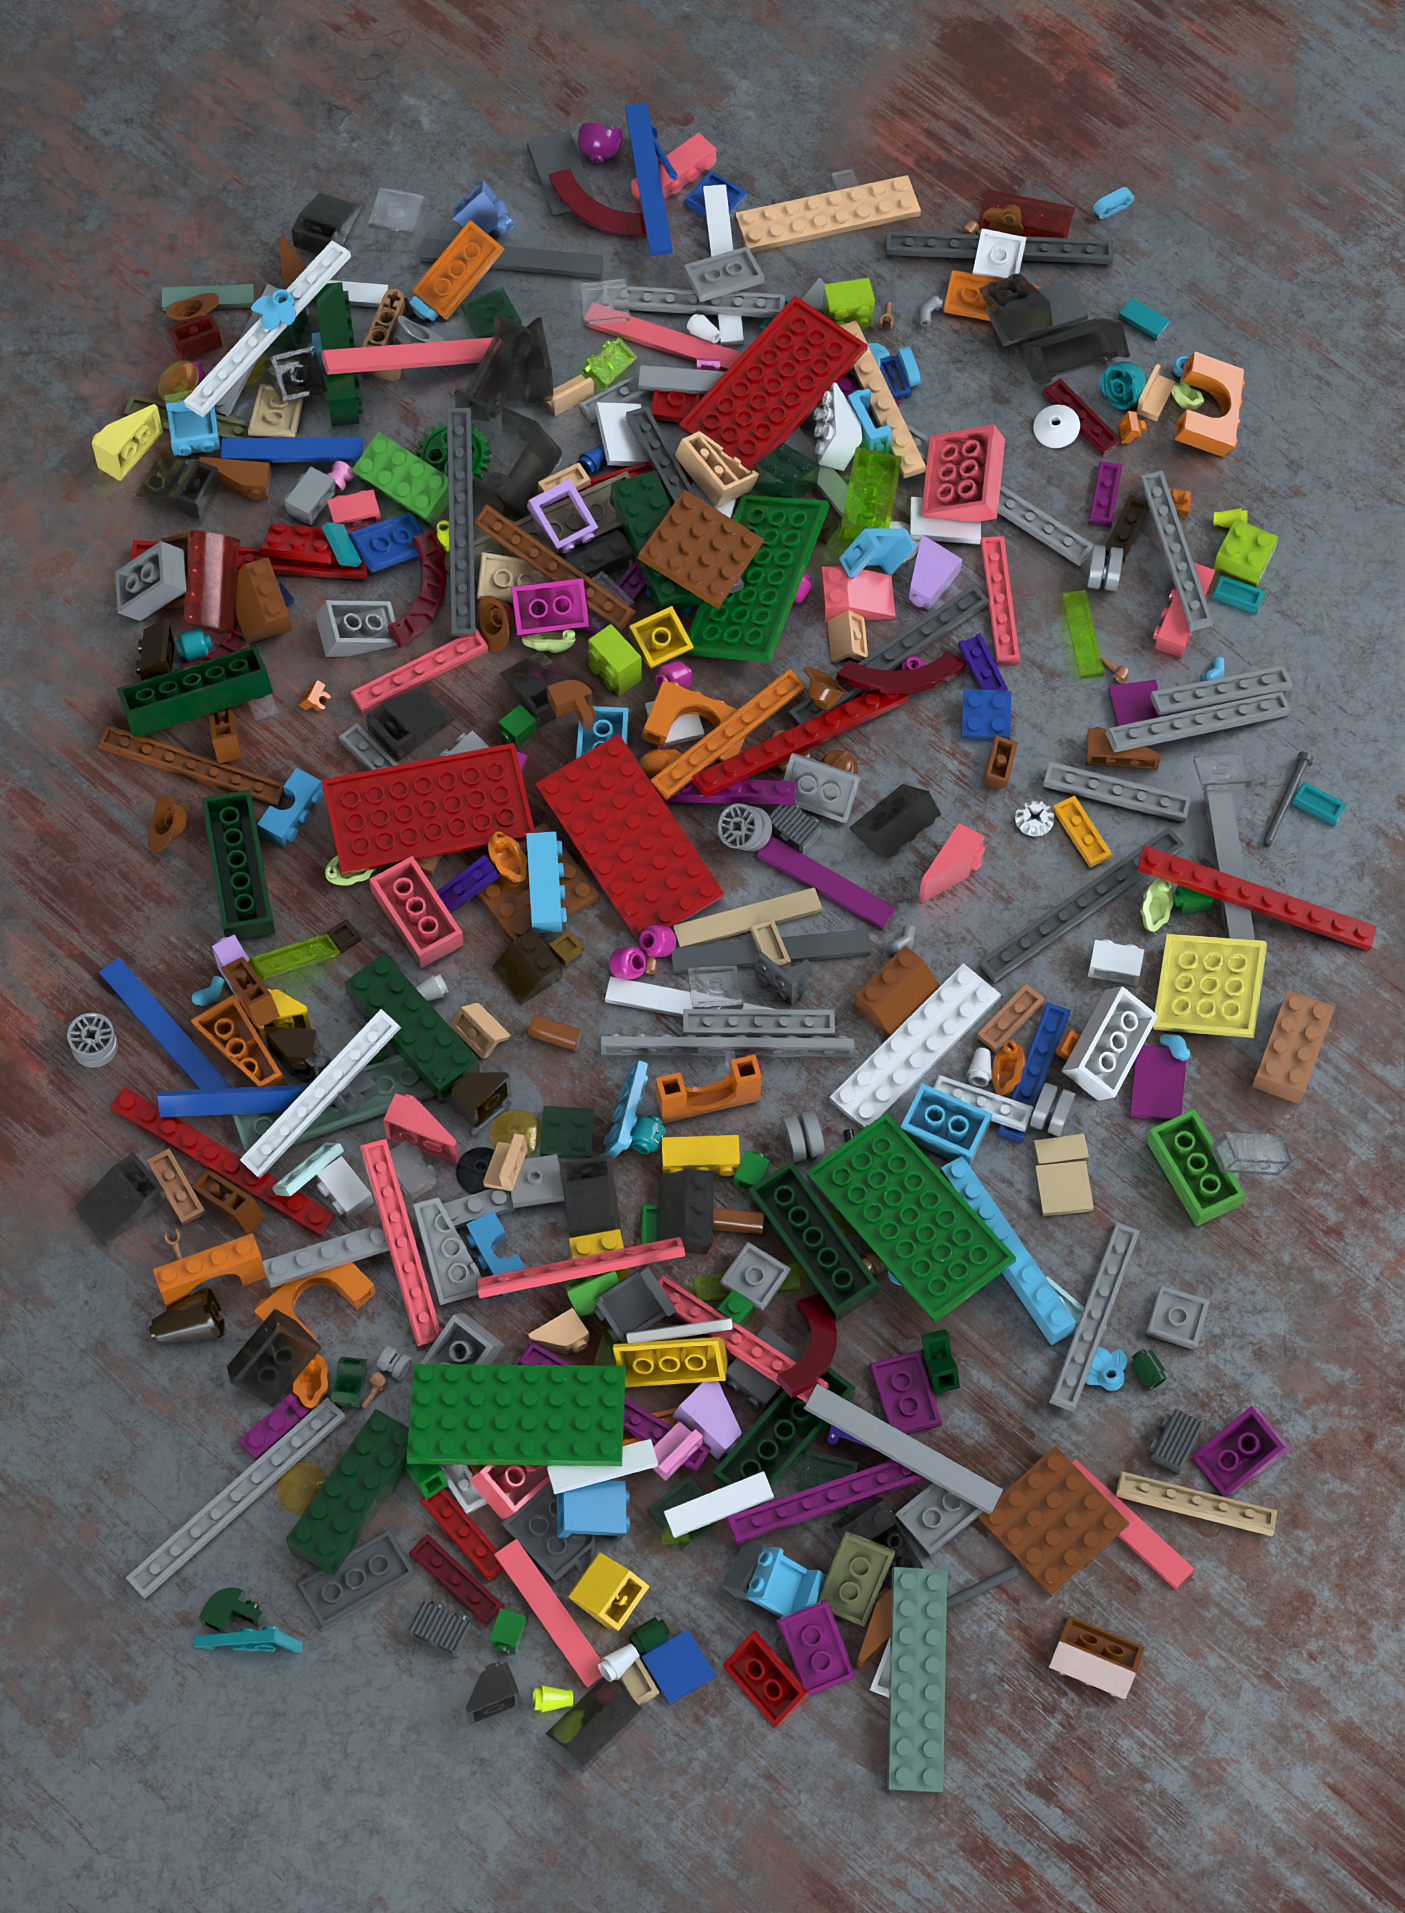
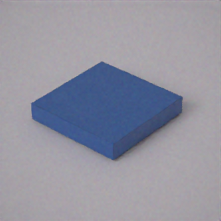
M711 170L684 199V204L706 217L703 186L726 185L730 216L747 198V192Z
M688 1629L641 1657L669 1705L716 1678L715 1672Z

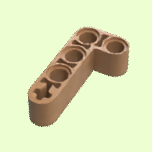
M389 289L386 291L362 347L392 345L393 336L400 324L397 317L403 316L406 311L404 295L400 290ZM404 369L366 371L365 373L389 381H397L402 378Z

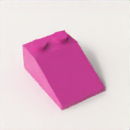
M583 578L511 587L517 635L589 626Z

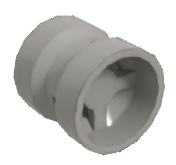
M388 1345L380 1355L376 1368L383 1372H390L393 1378L400 1381L410 1368L412 1357L406 1354L401 1355L397 1352L396 1348Z

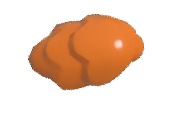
M654 749L641 757L639 765L647 776L654 778L679 758L682 753L676 749Z
M499 831L493 833L488 842V854L491 862L495 864L501 876L507 877L514 883H521L526 878V865L528 862L526 855L516 840Z
M1008 1040L1004 1043L1003 1048L996 1054L993 1060L991 1081L994 1084V1089L998 1095L1003 1097L1008 1096L1014 1087L1020 1083L1022 1070L1026 1063L1022 1047L1013 1040Z
M314 1350L305 1351L303 1357L300 1358L293 1370V1393L300 1398L305 1407L310 1409L317 1407L322 1397L328 1391L327 1378L329 1373L327 1364L323 1357Z

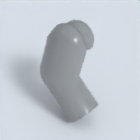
M936 295L930 296L920 306L921 326H929L931 324V312L934 309L938 311L943 307L944 302Z
M910 925L903 926L902 937L888 942L886 946L888 954L896 955L905 945L911 949L915 927Z

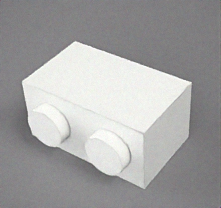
M1105 939L1095 940L1087 977L1137 986L1144 949L1131 944L1125 946L1114 944L1112 941Z
M342 1156L317 1173V1188L324 1197L328 1195L332 1199L333 1203L331 1205L339 1216L344 1215L348 1221L373 1204L371 1192Z

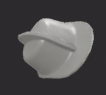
M400 315L397 317L400 324L392 339L395 344L444 341L433 330L414 323L404 316Z

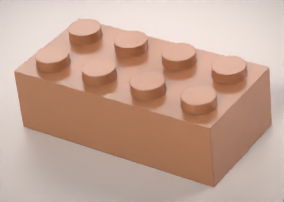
M1287 989L1252 1087L1300 1104L1335 1006Z

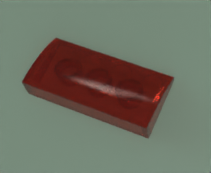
M987 189L979 216V228L988 230L990 222L982 217L987 209L991 207L1002 209L1006 205L1013 204L1021 210V224L1024 227L1022 236L1068 238L1075 207Z
M191 531L183 624L217 634L233 632L240 539L205 531Z

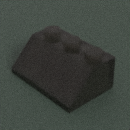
M538 317L515 336L516 346L512 347L513 360H518V364H515L516 376L522 379V381H518L520 395H525L526 404L551 401L554 397L552 367L542 319Z
M616 529L599 535L587 543L575 546L573 550L566 554H558V556L596 583L628 569L634 562V550L624 534Z
M902 784L849 828L874 854L889 858L896 855L899 849L906 843L913 841L920 831L931 826L935 819L941 815V812L929 791Z
M685 1169L658 1176L656 1242L679 1237L686 1253H708L713 1244L714 1171Z
M274 1309L226 1366L230 1381L235 1386L273 1407L321 1350V1346L296 1320Z
M603 1677L545 1734L584 1774L643 1716V1709L624 1689Z

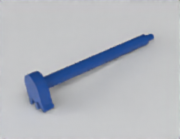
M651 124L656 155L669 177L676 181L678 179L677 173L656 140L658 133Z

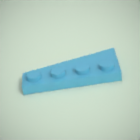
M639 1060L628 1071L618 1099L621 1103L617 1106L611 1122L615 1124L612 1126L609 1134L605 1136L602 1144L607 1146L606 1151L598 1156L596 1162L597 1165L603 1168L623 1149L627 1150L631 1144L632 1136H630V1132L638 1118L635 1115L636 1109L640 1106L643 1095L640 1093L648 1079V1075H646L648 1064Z

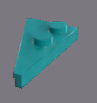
M265 1626L260 1631L252 1628H241L240 1632L196 1635L194 1636L193 1647L216 1649V1646L233 1645V1650L275 1652L276 1645H280L293 1651V1653H302L303 1642L280 1632L278 1627Z

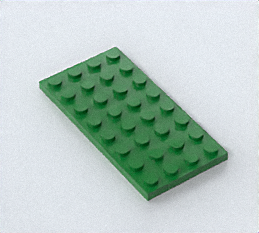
M742 495L733 520L765 539V541L741 575L744 583L743 590L729 594L719 609L706 601L699 605L688 633L694 649L685 652V655L771 662L830 507L827 500Z
M887 1112L806 1172L808 1179L934 1323L938 1322L1016 1262L1014 1254Z
M414 1364L407 1464L622 1466L626 1366Z

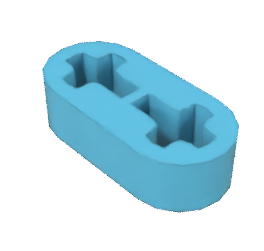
M1123 187L1099 199L1095 203L1093 210L1100 219H1105L1128 207L1135 197L1127 187Z
M907 346L897 349V355L909 387L920 385V373L911 348Z

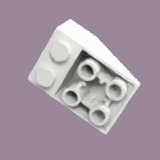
M833 383L829 391H825L820 406H817L814 410L813 419L816 420L814 436L817 437L815 454L818 456L819 465L844 471L862 442L861 422L837 383Z

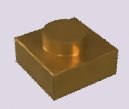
M569 930L549 944V949L565 965L585 951L582 943Z

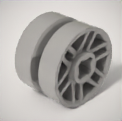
M1093 544L1087 580L1088 588L1099 589L1102 579H1104L1105 590L1117 591L1123 548L1111 547L1108 556H1106L1105 546Z
M738 803L730 805L722 812L718 821V833L722 842L731 848L757 851L763 848L769 841L772 833V823L769 815L763 809Z
M86 1013L73 1020L68 1028L67 1039L75 1059L80 1064L92 1068L101 1067L109 1063L116 1055L118 1041L111 1022L105 1016L98 1013Z
M1046 1082L1036 1104L1030 1126L1042 1130L1048 1121V1133L1060 1137L1076 1093L1063 1089L1059 1098H1057L1058 1087Z
M814 1110L800 1113L799 1121L795 1115L781 1118L785 1145L793 1163L806 1160V1150L811 1158L825 1154L823 1136Z

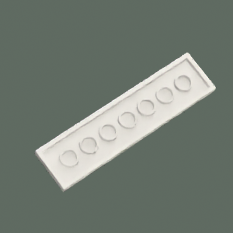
M963 963L829 1097V1101L862 1130L865 1129L866 1125L869 1126L874 1120L888 1112L1000 999L1001 994Z

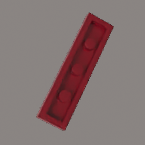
M1061 378L1043 390L1042 395L1052 405L1067 406L1077 414L1080 421L1079 432L1102 456L1121 443V439Z
M428 1534L409 1552V1556L485 1627L498 1616L501 1608H505L493 1594Z

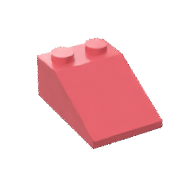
M843 566L822 567L821 590L824 622H828V620L847 610L863 616L864 620L896 618L891 575L863 569L857 577H849Z
M958 823L922 878L918 901L921 903L926 902L968 878L973 870L977 871L983 862L982 855L986 848L983 846L985 836Z
M395 1093L383 1119L386 1138L457 1165L459 1161L457 1141L415 1097L408 1094H403L402 1096Z
M484 1465L469 1481L504 1521L518 1511L550 1481L547 1471L549 1465Z

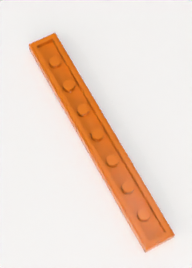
M788 669L652 778L650 781L657 792L665 800H668L693 780V775L709 767L802 692L806 684L791 669Z

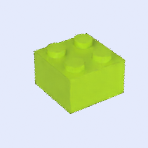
M869 278L824 284L823 315L839 326L856 320L861 330L872 327L875 299Z
M1235 519L1216 556L1213 569L1257 588L1274 554L1279 537Z
M612 624L588 640V665L594 674H599L603 678L605 686L610 691L614 690L620 696L642 681L641 656Z

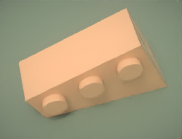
M699 431L683 438L674 456L717 508L750 492L759 473L755 470L751 472L740 464L741 460L736 457L732 459L722 451L723 448Z

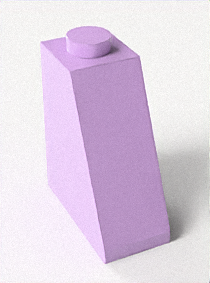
M923 535L920 539L910 586L909 599L913 604L929 611L961 572L962 559Z
M718 1381L703 1382L672 1415L677 1422L683 1423L691 1432L696 1429L703 1436L702 1445L710 1449V1453L717 1460L725 1453L728 1455L738 1444L736 1441L742 1434Z

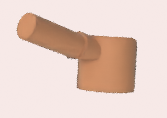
M970 221L964 226L962 233L981 235V230L977 222Z
M886 302L885 314L880 318V328H882V323L886 321L890 323V329L893 328L894 319L891 316V302Z
M1104 656L1101 662L1115 672L1113 675L1114 681L1124 684L1128 679V668L1124 665L1117 666Z
M647 956L645 957L646 968L644 973L655 975L657 970L656 960L653 957Z
M175 1228L177 1238H169L168 1231H166L165 1240L168 1244H171L177 1261L182 1259L178 1242L181 1237V1231Z
M380 1372L375 1373L369 1380L374 1387L361 1404L365 1409L375 1395L385 1390L388 1386V1381Z

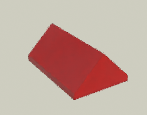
M756 1630L751 1632L722 1665L775 1728L808 1700L809 1692Z

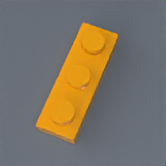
M1075 796L1053 806L1054 813L1089 868L1111 858L1112 853Z

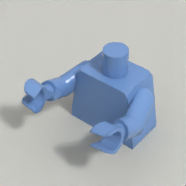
M484 181L477 185L453 208L454 221L465 226L471 220L487 234L490 231H494L501 237L515 226L512 218L509 216L505 201L502 198H497Z

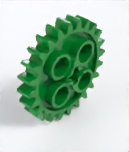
M438 422L439 429L436 430L431 426L430 430L432 433L430 435L423 433L426 441H418L422 449H416L415 452L419 456L418 458L439 471L443 470L442 473L448 476L447 426H443L441 422ZM476 425L471 427L472 451H474L472 454V485L474 486L477 485L475 478L483 480L481 471L488 472L486 464L491 463L490 457L487 456L491 454L490 448L487 447L489 442L487 439H484L483 431L478 432L479 430ZM436 456H442L439 461H432Z

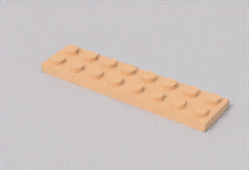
M906 175L736 212L735 219L745 247L748 246L751 253L918 217L921 214V209L910 179Z

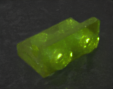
M620 337L613 342L611 339L606 341L600 347L602 352L598 356L594 353L584 362L587 366L582 372L586 374L589 371L603 388L608 386L638 358Z

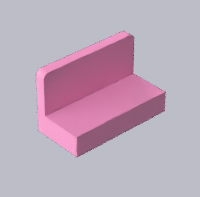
M678 1422L653 1447L658 1466L652 1469L666 1481L703 1444V1436L696 1429L691 1432L683 1423Z

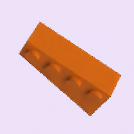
M235 995L190 1020L196 1030L255 1087L288 1085Z

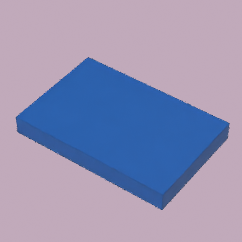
M409 511L350 532L349 537L372 573L417 557L418 553L412 539L424 533V530L412 512Z

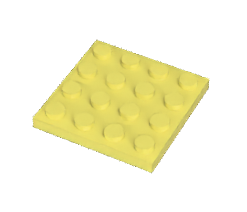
M1167 934L1155 1013L1158 1017L1153 1025L1154 1030L1254 1038L1267 950L1266 941Z

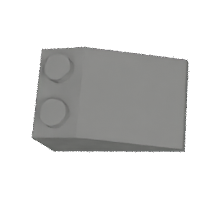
M326 600L315 614L325 657H348L397 646L387 629L390 624L395 622L390 601Z
M466 1313L454 1314L420 1364L491 1365L504 1344Z

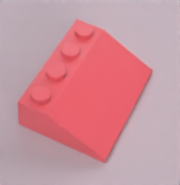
M994 424L930 436L921 510L922 517L968 522L997 519L1005 438Z

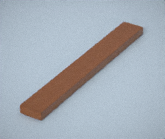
M488 504L485 505L473 522L474 525L553 582L583 578L586 605L621 631L636 611Z
M108 724L97 744L99 749L229 793L250 790L253 801L277 809L285 794L283 788L285 784L224 763L218 764V761L144 736L133 737L132 732Z

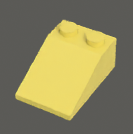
M155 404L106 425L101 432L95 434L92 446L99 469L121 481L163 433L158 407Z

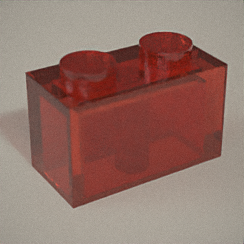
M211 313L168 328L170 342L179 362L222 347L220 331Z

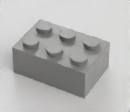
M160 541L115 571L118 613L141 621L186 592L184 551Z

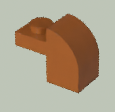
M564 680L547 686V698L557 718L575 711L584 731L593 728V718L596 717L592 706L593 693L587 685L577 680Z

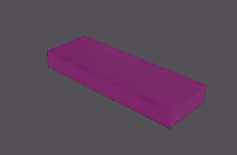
M1104 461L1099 462L1088 524L1112 527L1123 465Z

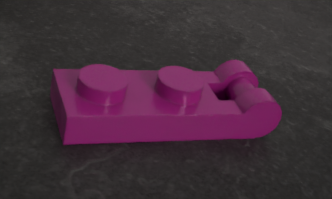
M290 1393L279 1406L238 1440L255 1461L312 1411L299 1401L300 1398L295 1393ZM291 1408L296 1412L292 1418L287 1415Z

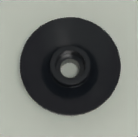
M477 1147L467 1151L459 1159L456 1167V1176L460 1186L470 1194H476L491 1189L490 1187H485L483 1181L495 1150L487 1147ZM479 1165L486 1166V1169L483 1171L477 1170V1167Z

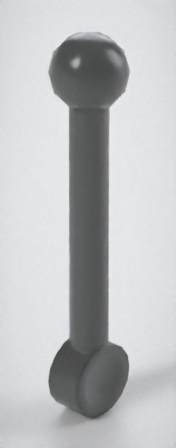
M504 1100L499 1109L478 1126L471 1127L469 1130L470 1135L477 1136L479 1130L504 1110L509 1111L512 1108L511 1101Z

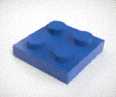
M963 689L961 738L993 739L997 735L1010 740L1012 691Z

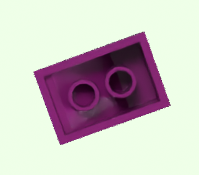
M1251 1406L1192 1455V1457L1223 1497L1227 1498L1273 1466L1290 1452L1292 1448L1259 1407Z

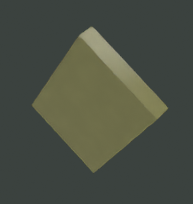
M844 1531L823 1582L817 1602L827 1599L833 1615L865 1627L895 1555V1550Z

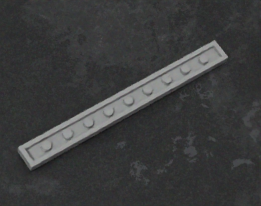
M906 423L918 451L927 466L930 438ZM1000 485L998 513L1075 564L1081 566L1092 553L1093 544Z
M608 1034L607 1036H601V1055L746 1057V1053H749V1055L755 1054L756 1057L853 1058L854 1038L846 1036H836L834 1038H823L817 1035L810 1036L809 1038H798L794 1035L784 1036L783 1038H773L770 1035H761L758 1038H749L745 1035L697 1037L692 1034L682 1037H672L668 1034H660L657 1037H647L644 1034H634L632 1036Z
M496 1188L442 1204L455 1229L464 1227L467 1223L492 1211L498 1216L515 1210L510 1192ZM415 1213L409 1214L408 1217L415 1242L422 1239ZM381 1223L262 1261V1267L270 1288L388 1251L389 1248Z
M327 1397L126 1577V1580L146 1599L346 1419L345 1415Z

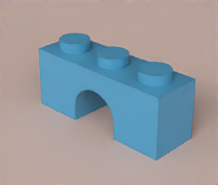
M298 768L294 770L283 786L285 798L294 802L293 806L287 810H278L269 806L257 823L259 836L282 848H285L288 842H293L298 833L297 829L302 823L307 822L311 809L315 804H319L324 796L321 780Z
M494 1211L466 1224L467 1234L464 1237L471 1249L475 1247L479 1255L476 1256V1259L482 1270L487 1269L490 1276L526 1269L518 1254L509 1258H499L493 1253L496 1246L506 1241V1232ZM513 1292L503 1293L501 1296L503 1298Z

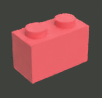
M362 490L355 494L336 496L333 499L327 500L332 523L343 524L347 533L381 522L374 490Z

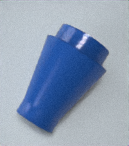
M603 443L579 456L577 463L581 464L587 475L595 474L605 460Z

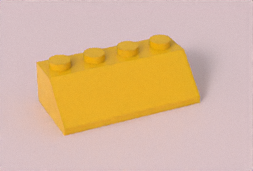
M719 1337L613 1344L617 1366H626L625 1387L726 1381L728 1358L724 1339Z

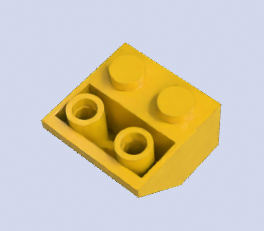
M598 1552L567 1597L606 1628L619 1631L650 1586L627 1568Z

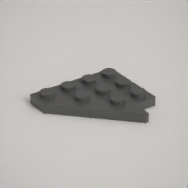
M551 1481L518 1511L501 1523L503 1529L514 1540L517 1539L529 1557L554 1584L574 1567L583 1574L595 1557L596 1535L572 1533L568 1538L557 1537V1497L553 1492Z

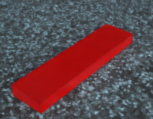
M444 1488L430 1498L425 1499L424 1497L420 1500V1504L488 1582L504 1570L494 1556L498 1552L496 1547Z

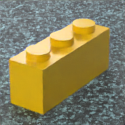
M739 1135L662 1137L663 1176L668 1175L671 1178H680L683 1175L693 1174L696 1177H706L709 1174L732 1176L739 1168Z

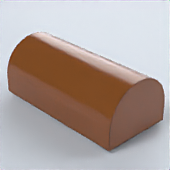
M997 735L994 736L983 777V783L986 786L994 789H1003L1007 786L1018 742Z
M538 1015L532 1016L528 1028L529 1037L573 1051L578 1049L582 1039L579 1028Z
M714 1208L712 1210L711 1230L762 1235L764 1213Z

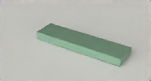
M254 284L162 288L163 311H166L167 307L174 302L186 300L204 293H215L220 298L218 305L214 309L251 308L254 304Z

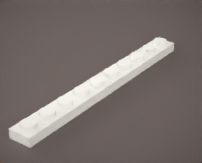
M331 241L288 287L287 291L294 298L293 307L296 310V316L351 257L350 251ZM261 317L184 400L185 406L201 417H204L288 325L281 322L275 329L265 330L262 326Z

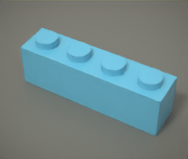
M556 832L526 833L532 929L535 933L562 932V923L567 922L566 907L561 908V900H565V885H559V878H564L563 863H558V856L562 855V841H557Z

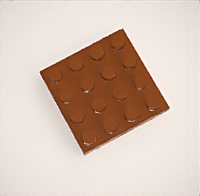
M684 489L640 551L637 559L719 609L765 539Z
M545 822L534 828L535 833L552 832ZM527 839L518 840L517 842L528 860ZM562 845V855L558 856V863H563L564 878H559V885H565V900H561V908L566 907L568 919L599 900L600 894ZM527 862L526 878L521 883H514L507 877L500 875L498 879L477 894L512 942L532 929L529 868Z
M1056 1446L999 1497L991 1514L983 1511L978 1516V1520L1051 1597L1130 1524Z

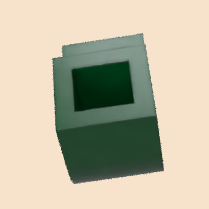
M942 1329L921 1335L922 1360L935 1395L960 1388L958 1367L951 1355L950 1339L947 1330Z
M341 1356L337 1363L336 1382L331 1391L330 1401L340 1406L360 1407L365 1385L367 1359Z
M225 1588L217 1591L208 1599L199 1619L202 1625L222 1634L228 1632L235 1617L241 1618L259 1628L265 1617L258 1604L249 1600L244 1603L246 1596L242 1589Z

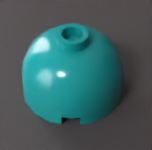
M1120 361L1109 366L1102 373L1100 381L1102 393L1104 396L1108 395L1113 400L1109 403L1118 409H1128L1137 404L1147 384L1146 376L1142 369L1128 361Z

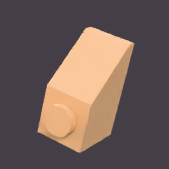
M573 1308L528 1334L529 1344L533 1341L548 1351L566 1355L573 1351L574 1353L580 1352L590 1342L589 1332Z

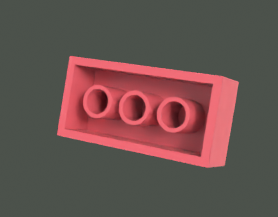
M413 856L369 879L372 894L420 968L431 964L464 945L463 932Z

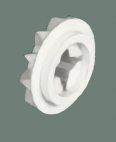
M1031 799L1027 803H1022L1015 814V822L1017 827L1026 835L1042 836L1051 830L1054 824V814L1050 806L1043 804L1042 800L1036 802ZM1031 813L1034 815L1040 814L1039 821L1036 819L1030 820Z

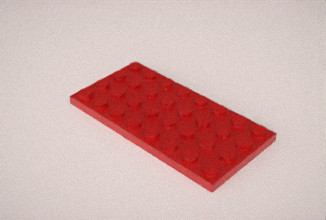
M794 296L679 423V429L689 436L700 431L720 445L725 454L732 459L738 458L741 460L740 464L751 472L755 470L758 473L820 404L825 391H829L833 383H838L868 350V345L797 296Z
M620 734L615 735L536 783V788L638 944L640 934L645 927L649 925H662L672 929L673 926L682 923L725 896Z
M514 743L321 780L341 875L396 865L411 856L417 861L488 847L489 839L493 833L498 831L516 841L527 839L526 833H535Z

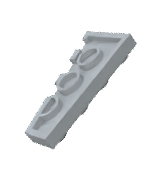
M439 1197L412 1204L439 1305L478 1295L476 1279L482 1278Z

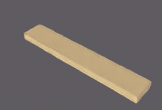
M813 887L673 926V931L679 947L698 946L750 932V926L774 919L777 925L821 913L822 906L816 889Z
M1120 1472L1115 1497L1269 1536L1274 1534L1277 1510Z

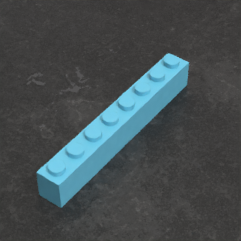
M961 1156L941 1167L940 1173L1016 1257V1262L1004 1270L1002 1274L1050 1345L1052 1346L1074 1332L1076 1321L965 1158Z

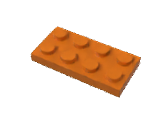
M469 220L412 291L444 319L448 320L505 249Z
M952 270L943 312L991 321L986 312L987 305L1042 287Z

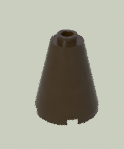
M208 1287L201 1288L152 1319V1325L149 1326L152 1339L154 1341L157 1340L160 1344L224 1336L226 1332L224 1319L220 1320L218 1311H221V1307L213 1290Z

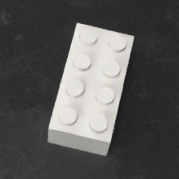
M1123 986L1105 990L1062 1072L1096 1100L1114 1098L1158 1015Z

